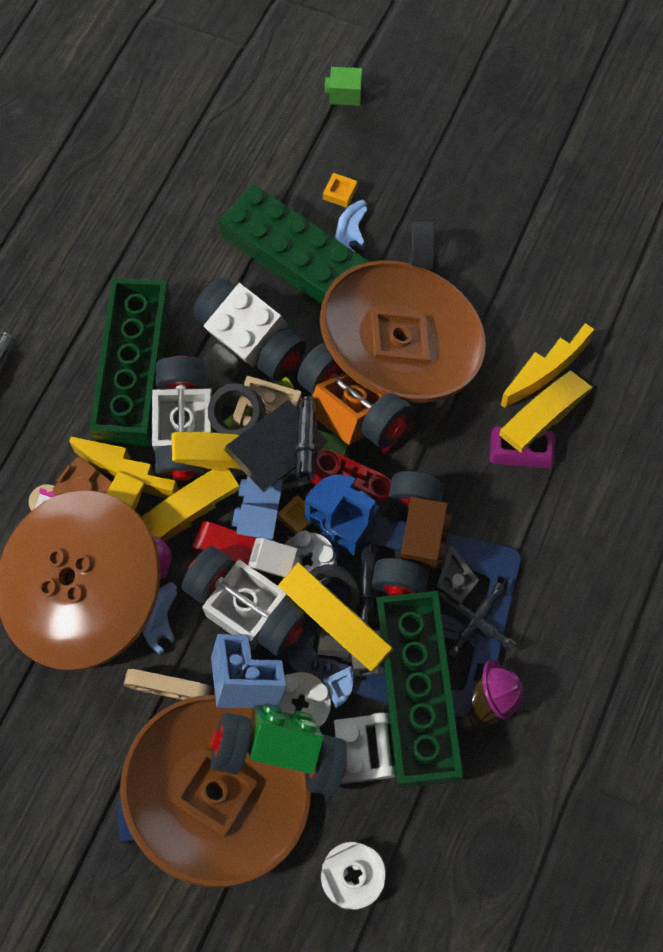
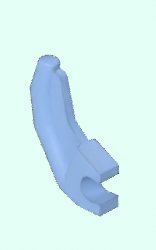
M364 200L349 205L339 217L335 239L348 248L357 246L360 250L364 249V240L358 227L367 212V204Z
M172 582L159 588L153 613L142 631L149 646L160 656L164 650L158 645V641L161 638H167L171 643L175 640L167 615L177 596L175 591L177 587Z

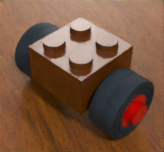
M411 471L399 472L393 475L388 500L393 506L408 511L400 559H380L375 564L372 588L377 592L387 596L426 592L428 577L435 578L436 569L442 570L451 514L446 513L447 503L442 502L444 485L439 479L428 474Z

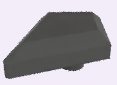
M450 546L436 588L448 594L458 604H462L478 583V579L455 548Z

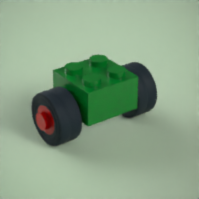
M264 704L263 707L254 705L251 719L232 713H224L217 730H214L211 738V768L220 772L234 775L239 774L248 753L251 761L305 772L306 789L308 791L333 796L338 791L347 769V744L345 740L322 735L315 720L312 719V715L306 712L294 711L293 714L282 712V708L272 704Z

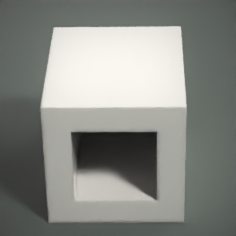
M256 538L248 566L276 576L286 577L298 563V556H296L297 548L264 538Z

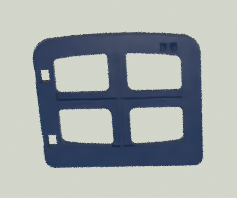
M377 515L363 543L372 542V547L374 543H377L380 548L401 552L406 522ZM448 533L443 563L445 562L449 547L453 546L474 574L482 576L489 581L487 599L492 593V588L498 578L508 580L505 594L495 600L493 603L494 607L485 618L487 622L496 627L498 632L503 635L520 564L519 554L516 550ZM332 545L336 553V562H338L341 549ZM332 578L325 586L345 603L348 591L335 587L332 584ZM376 606V621H378L377 606ZM441 614L444 638L457 641L459 633L467 622L463 619ZM308 615L301 637L294 645L288 648L287 658L295 672L312 674L325 685L323 679L350 666L318 655L314 651L319 624ZM478 629L469 642L464 643L471 645L474 649L466 686L460 691L451 690L455 718H461L471 710L474 687L478 683V681L474 680L477 664L485 666L487 661L495 660L497 662L501 643L494 638L490 639ZM385 675L355 677L351 694L388 704Z

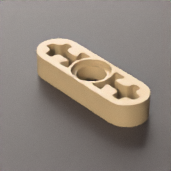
M136 669L127 670L123 684L134 690L180 700L212 695L213 688L206 684Z

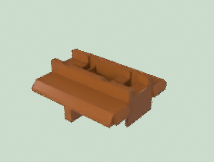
M79 456L70 466H67L58 478L52 493L55 496L74 491H95L106 494L112 482Z

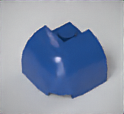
M332 475L322 479L306 498L305 519L310 523L312 521L322 531L320 535L324 536L332 545L354 556L367 537L377 516L379 506L375 505L376 501L367 493L354 490L356 478L347 475Z

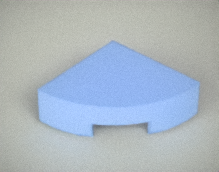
M351 666L323 679L336 708L341 706L352 692L354 677Z

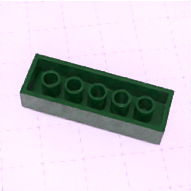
M252 184L219 219L222 238L320 306H322L329 287L342 273L357 265L369 262L255 184Z
M112 278L89 426V431L95 442L152 447V390H159L156 386V363L158 360L163 359L171 302L167 281Z
M438 591L377 597L380 636L393 648V651L384 660V675L398 789L460 783L463 773Z

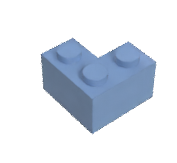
M247 476V479L241 478L238 496H243L244 499L241 508H235L232 526L238 527L237 534L273 540L283 479L266 492H263L249 476Z
M218 634L211 656L216 706L224 708H254V705L263 707L264 704H272L279 707L286 687L282 660H251L248 635Z

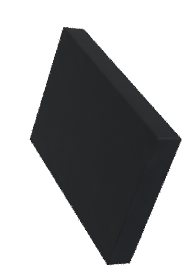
M290 400L284 402L232 440L224 449L263 492L274 486L296 469L297 466L295 446L298 443L299 410ZM316 429L315 443L319 451L326 445L328 440Z

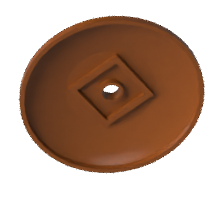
M388 260L357 265L342 273L331 284L321 306V333L331 356L347 375L379 395L384 396L388 393H394L403 400L413 403L442 400L463 390L473 380L482 365L486 346L485 334L476 310L454 285L428 269L415 267L410 263ZM394 334L401 335L406 341L397 340Z
M74 491L64 493L45 501L32 510L10 536L0 559V618L14 644L32 660L61 670H84L97 667L125 651L145 628L158 598L161 578L160 558L151 530L131 506L101 492ZM73 569L75 579L70 585H67L65 583V575Z
M215 695L196 696L174 703L156 714L141 729L125 758L121 775L120 796L123 814L131 835L143 853L156 866L169 875L190 884L223 888L238 886L262 877L285 859L298 842L304 830L309 813L311 793L306 789L305 772L251 761L248 753L239 774H229L211 768V738L214 730H217L223 714L232 713L251 719L253 708L217 707ZM208 785L218 786L222 792L221 799H210L206 794V787Z

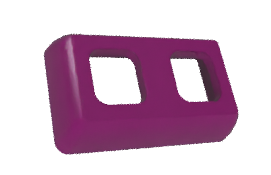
M497 426L492 429L489 461L492 464L550 469L554 467L556 435L553 431H546L541 436L547 439L546 452H533L530 450L529 445L520 453L518 450H506L501 447L502 437L499 436V433L503 427Z

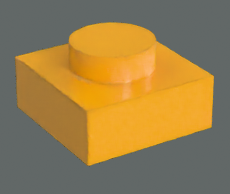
M333 173L323 192V200L347 208L357 189V181Z
M298 495L277 514V519L295 535L300 531H305L313 523L312 521L311 523L306 521L304 515L305 501Z

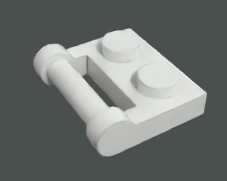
M377 713L370 716L334 720L335 737L345 740L347 744V769L341 784L396 777L395 766H392L387 727L390 724L389 713ZM368 727H375L379 758V768L371 769Z

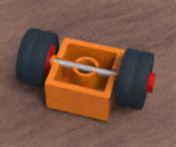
M325 343L315 347L303 360L297 379L300 385L312 393L313 397L318 401L317 420L345 443L350 445L367 437L378 447L387 448L394 444L407 430L414 415L413 407L394 393L382 396L357 383L340 368L331 356Z

